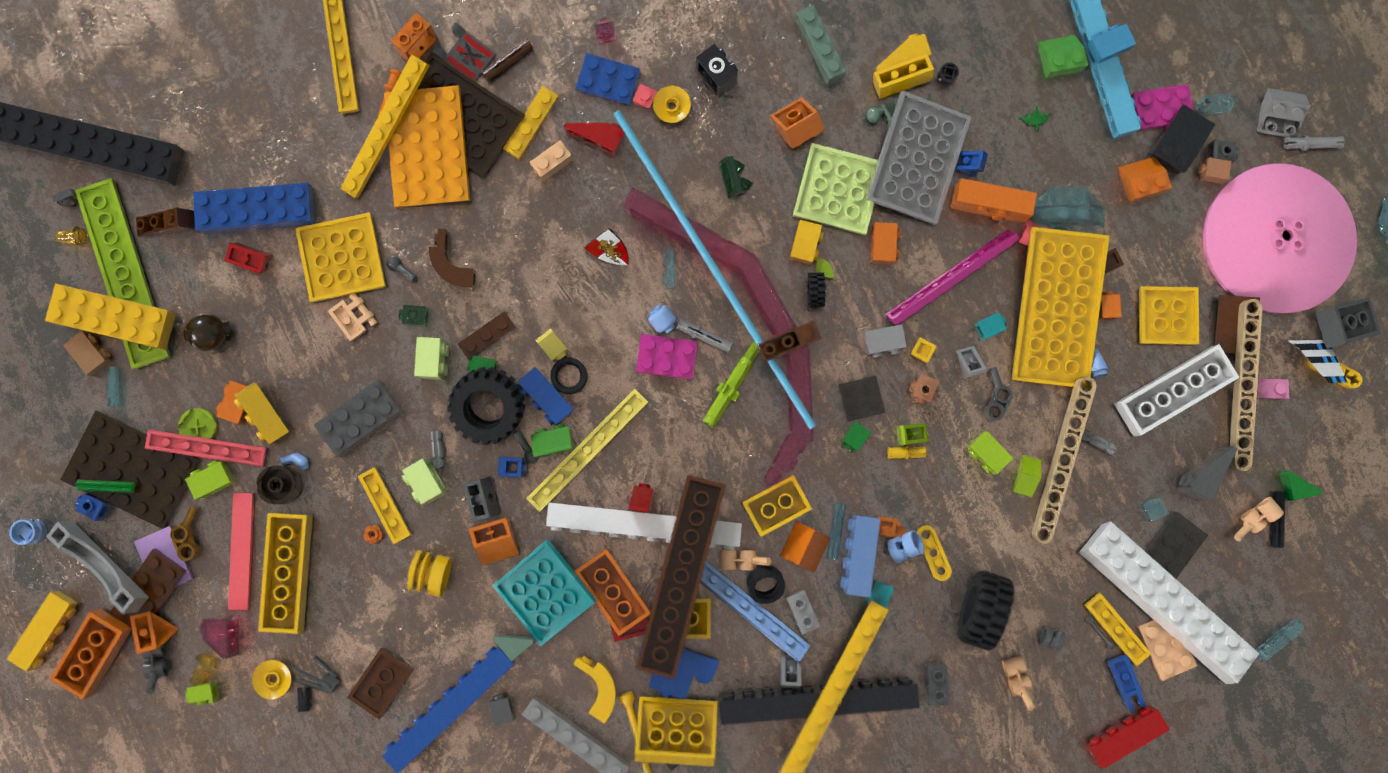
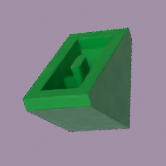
M1291 471L1280 472L1283 490L1286 493V501H1295L1321 495L1323 492Z

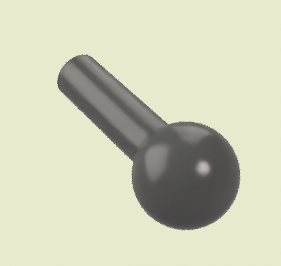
M391 256L388 258L386 263L388 269L400 272L411 282L416 281L417 276L402 265L399 257Z
M520 430L513 433L525 452V460L531 464L536 463L539 458L533 457L532 448Z

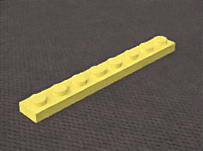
M634 389L526 499L541 512L649 402Z

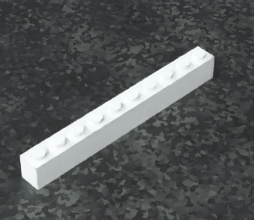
M549 503L546 526H551L550 530L562 531V528H570L572 533H581V530H588L590 535H600L601 532H607L609 537L620 538V534L628 535V539L639 540V536L647 537V541L658 542V538L666 539V543H669L676 516ZM716 521L710 548H716V544L724 545L723 549L735 550V546L740 547L742 523Z

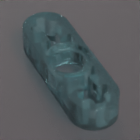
M1298 619L1289 622L1256 649L1259 653L1257 656L1260 662L1268 660L1302 633L1305 629Z

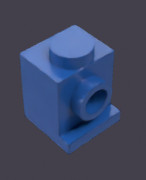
M499 457L498 476L523 478V474L527 473V462H524V458ZM512 464L517 465V469L515 471H512L510 469V466Z
M84 493L83 496L80 495L75 502L77 508L75 511L91 518V520L102 521L111 504L88 493Z

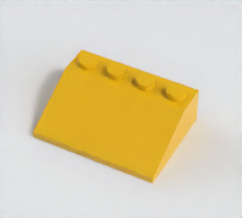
M639 696L635 762L714 767L718 701Z

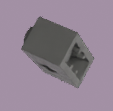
M490 476L463 484L472 521L500 514Z
M924 663L926 703L929 706L950 705L947 665L945 663Z

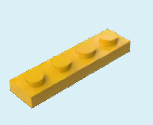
M542 85L525 112L524 118L503 147L505 152L519 160L521 159L558 100L559 95Z
M377 467L359 475L358 478L392 543L396 544L411 536L412 534Z
M1101 593L1095 595L1084 605L1124 654L1128 656L1134 666H1138L1151 655L1150 651Z

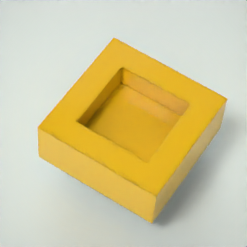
M919 337L910 355L928 363L937 346Z

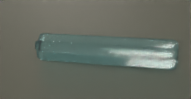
M844 503L835 504L827 556L828 559L837 560L839 556L846 504Z

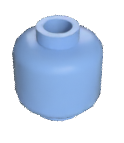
M659 304L648 313L650 315L648 321L656 332L661 333L665 331L668 333L675 328L676 316L667 305L661 306Z

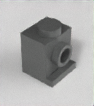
M1215 139L1208 144L1207 158L1227 160L1233 163L1239 157L1240 149L1236 147V142Z

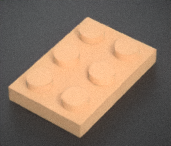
M1154 619L1136 626L1145 647L1151 653L1149 657L1160 681L1169 679L1197 666L1192 653Z

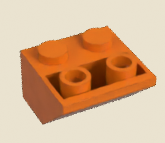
M509 517L469 529L474 549L482 566L520 554Z

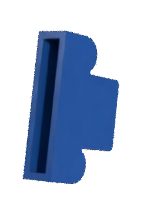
M683 647L675 679L652 673L649 687L661 691L660 695L668 698L675 696L685 699L694 676L702 684L712 681L719 659Z

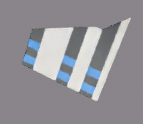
M1323 340L1289 341L1302 351L1303 355L1328 383H1348L1332 347L1326 348Z

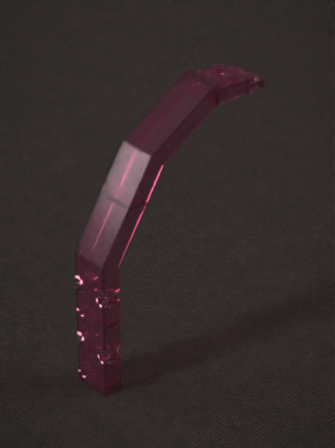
M632 187L623 203L624 212L655 229L658 228L664 234L699 252L673 210ZM687 217L712 259L739 274L772 335L775 337L796 328L756 254L730 240L727 241L721 235ZM805 346L784 356L787 363V379L813 419L810 350L808 346ZM789 396V432L762 481L768 486L778 483L782 476L780 470L784 473L794 470L798 463V460H796L797 455L803 453L807 446L805 441L809 443L814 442L813 428H808Z

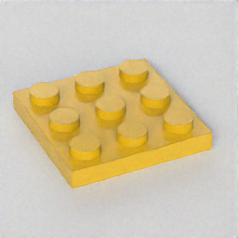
M1139 287L1140 344L1198 345L1199 287Z

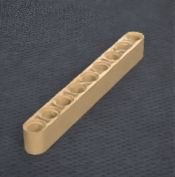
M1256 299L1241 302L1238 311L1235 371L1240 378L1234 381L1230 447H1237V451L1230 466L1240 471L1249 470L1253 463L1263 309L1261 302ZM1249 303H1251L1254 306V311L1252 313L1248 312L1247 306ZM1248 322H1250L1253 326L1251 332H1248L1246 330V324ZM1246 342H1249L1251 344V350L1249 352L1245 349ZM1245 361L1250 363L1248 371L1243 367ZM1245 380L1249 383L1247 390H1244L1242 387V383ZM1244 399L1248 402L1246 409L1241 407V402ZM1244 418L1247 424L1245 428L1242 429L1240 427V421ZM1241 438H1244L1245 445L1241 448L1238 442ZM1240 457L1244 459V464L1241 467L1237 465V460Z
M1090 377L1079 378L1074 383L1031 533L1032 538L1042 544H1047L1053 539L1096 391V382ZM1084 381H1087L1089 384L1087 391H1084L1081 387ZM1079 399L1084 404L1081 410L1076 407V402ZM1073 418H1076L1078 420V426L1076 428H1073L1071 426V420ZM1069 436L1073 439V444L1070 447L1065 443L1066 438ZM1063 455H1066L1068 459L1065 465L1060 463V458ZM1057 474L1062 475V481L1059 484H1056L1054 480ZM1055 492L1057 495L1056 501L1051 502L1049 500V496L1051 493ZM1046 511H1050L1052 514L1051 519L1048 521L1044 519ZM1044 529L1046 536L1044 539H1039L1038 533Z

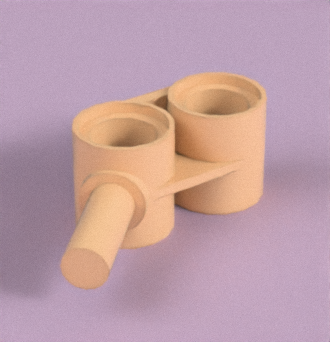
M1272 497L1264 499L1240 517L1244 522L1243 527L1234 535V538L1237 541H1241L1249 531L1253 534L1258 533L1266 527L1267 520L1270 523L1276 521L1284 514V511Z
M720 550L719 569L737 570L739 568V570H754L757 565H771L770 558L758 557L757 551Z
M1019 655L1002 660L1003 670L1007 676L1012 695L1021 696L1027 709L1033 710L1035 705L1029 695V692L1033 691L1029 676L1024 674V672H1027L1023 657Z

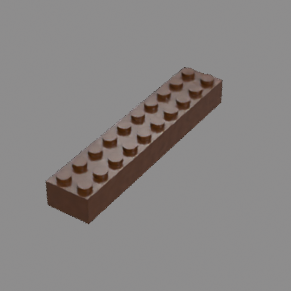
M687 475L636 669L671 679L676 677L725 484Z

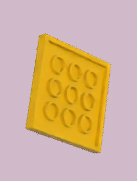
M370 212L295 228L309 301L311 303L386 287L373 218Z

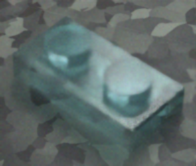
M666 248V254H663V265H666V273H663V284H667V289H674V248Z

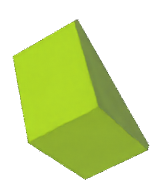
M926 423L896 427L899 446L929 442Z
M1022 455L1013 492L1032 497L1041 480V460Z

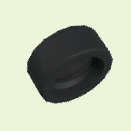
M565 357L553 365L550 379L558 391L564 394H575L584 388L587 382V371L579 360ZM573 365L578 368L580 380L575 386L565 387L559 382L558 372L563 366Z
M763 565L751 571L747 578V587L754 601L760 604H770L780 599L784 594L785 582L777 568ZM768 577L777 580L775 587L769 591L761 592L755 589V585L761 579Z

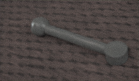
M1086 616L1085 621L1093 626L1107 643V647L1113 649L1115 644L1109 641L1093 622V617Z

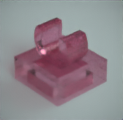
M607 18L599 19L600 24L594 25L597 42L616 40L613 22L607 23Z

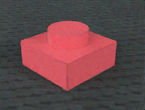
M640 84L633 103L650 110L657 91Z

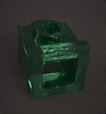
M403 305V309L399 310V320H402L401 324L405 326L427 327L428 307ZM410 312H415L413 318L409 317Z

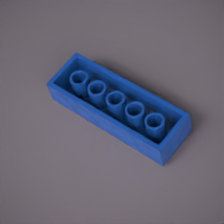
M309 183L193 192L195 230L202 234L316 224L314 187Z

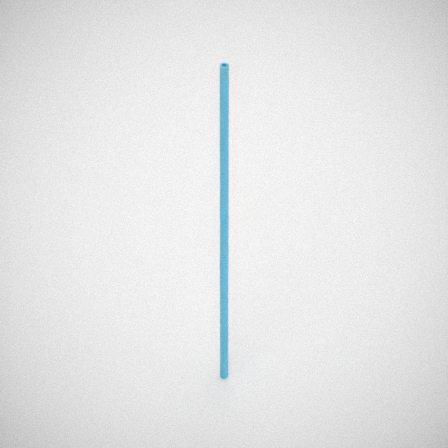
M616 111L613 114L758 346L759 343L763 342L762 337L621 111ZM776 360L767 361L808 428L815 427V422Z

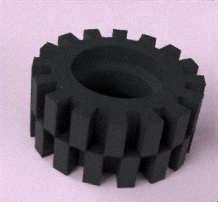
M824 272L808 273V306L825 307L826 283Z

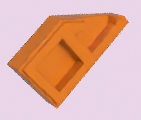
M877 516L880 519L878 536L895 538L897 536L902 537L904 533H907L897 519Z

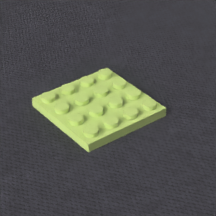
M811 143L792 217L866 236L874 203L866 200L878 160Z

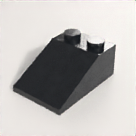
M1182 104L1149 153L1178 172L1186 173L1215 124Z

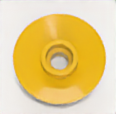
M666 86L656 93L653 100V108L657 117L662 121L677 123L688 115L691 101L687 92L682 88ZM670 104H674L676 107L674 109H670L668 106Z
M278 660L262 662L256 667L252 676L254 690L265 699L282 697L289 690L292 682L289 668ZM272 675H275L277 677L276 682H273L271 680Z

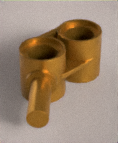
M190 506L183 523L173 527L170 532V538L177 556L182 561L196 560L201 554V549L195 544L193 538L194 530L190 526L198 510L194 506ZM181 529L185 531V537L183 539H181L179 536V532ZM188 547L192 550V555L190 557L186 555V549Z

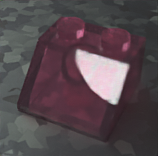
M215 616L202 619L200 634L202 635V640L222 659L239 655V616Z

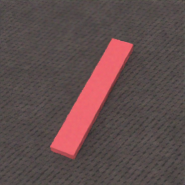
M148 429L145 449L264 467L267 448L150 429Z
M233 493L228 610H250L255 493Z

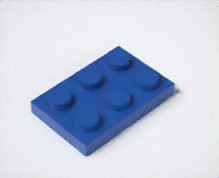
M586 53L576 90L630 106L641 70L637 67Z

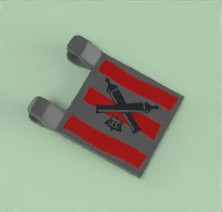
M455 22L451 28L455 34L460 36V39L448 54L439 46H436L433 49L434 55L473 81H476L496 54Z

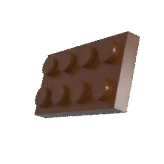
M152 549L132 579L149 598L137 613L122 614L115 606L110 613L131 628L130 616L148 611L157 615L187 570L158 549Z

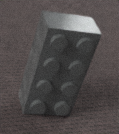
M376 380L315 423L314 426L334 455L342 457L403 414L404 411L384 383Z

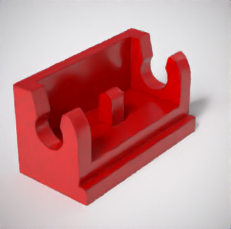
M229 243L224 261L261 274L268 270L266 263L272 260L273 255L240 243Z

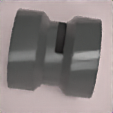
M1046 626L1040 637V645L1052 646L1053 649L1061 651L1066 640V633L1056 632L1053 628Z

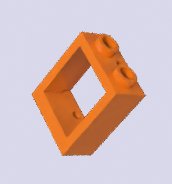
M415 13L391 42L399 55L408 62L411 54L422 59L439 39L431 24L418 13Z

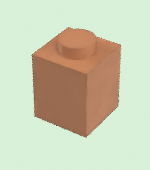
M1207 158L1199 165L1198 173L1200 174V180L1219 184L1229 180L1231 161Z

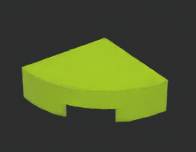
M818 257L815 273L824 272L825 278L833 279L834 272L831 265L825 259Z

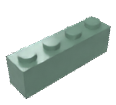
M814 5L796 12L795 22L826 85L828 86L843 79L846 69Z

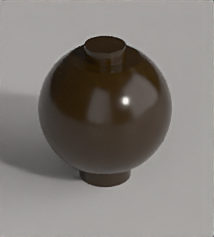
M200 313L192 317L187 323L186 330H184V338L186 341H189L191 346L198 350L212 351L224 342L225 336H230V326L228 321H221L214 314Z

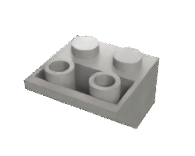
M1268 88L1261 104L1257 131L1283 137H1296L1310 107L1306 95Z

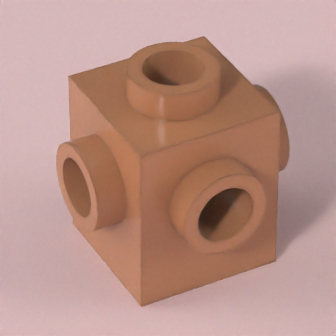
M923 374L918 375L916 381L913 380L910 385V397L914 398V402L921 405L928 404L932 400L935 401L938 394L936 387L939 381Z

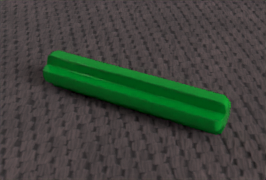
M76 481V490L133 493L136 487L134 482Z

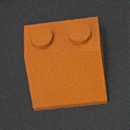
M803 97L770 115L784 141L792 149L825 130L818 111Z
M1155 157L1118 167L1128 203L1160 195L1172 189L1167 170Z

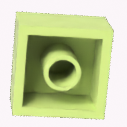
M417 337L414 376L425 380L445 379V376L448 375V365L445 364L446 357H449V345H447V342L441 338Z
M422 458L402 470L404 473L402 477L408 486L411 485L414 491L412 495L417 503L430 504L448 493L430 459Z

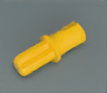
M905 445V447H888L887 453L888 459L905 458V460H908V458H925L927 450L924 446L908 447V445Z

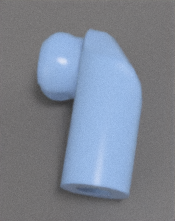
M298 452L280 457L283 466L294 463L302 471L309 467L308 459Z

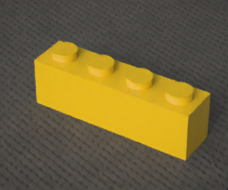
M60 591L50 592L9 654L7 660L26 672L38 669L43 663L42 658L45 653L49 652L54 646L53 641L56 636L60 635L65 629L64 624L67 619H70L76 612L75 607L78 602Z

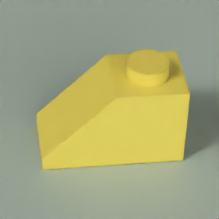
M551 328L536 339V342L553 362L567 356L566 352L568 349Z

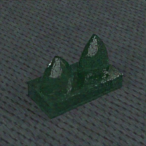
M726 156L719 162L728 198L736 197L753 185V182L738 176L745 167L742 162L735 160L733 156Z

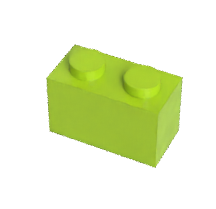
M987 430L982 431L967 446L970 450L968 454L974 460L978 459L983 464L981 467L988 474L997 475L1014 459Z
M216 460L207 465L208 468L204 470L197 469L190 473L191 476L185 480L195 500H202L236 483L227 462Z

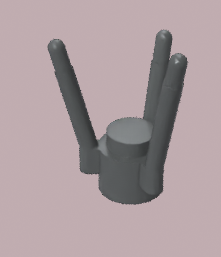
M316 656L314 660L329 676L324 675L322 679H319L296 667L293 668V671L319 683V685L300 679H295L296 683L320 690L326 694L327 692L332 694L339 683V680L336 679L337 674L332 672Z

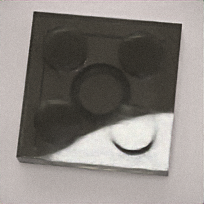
M876 376L838 385L847 422L885 413Z

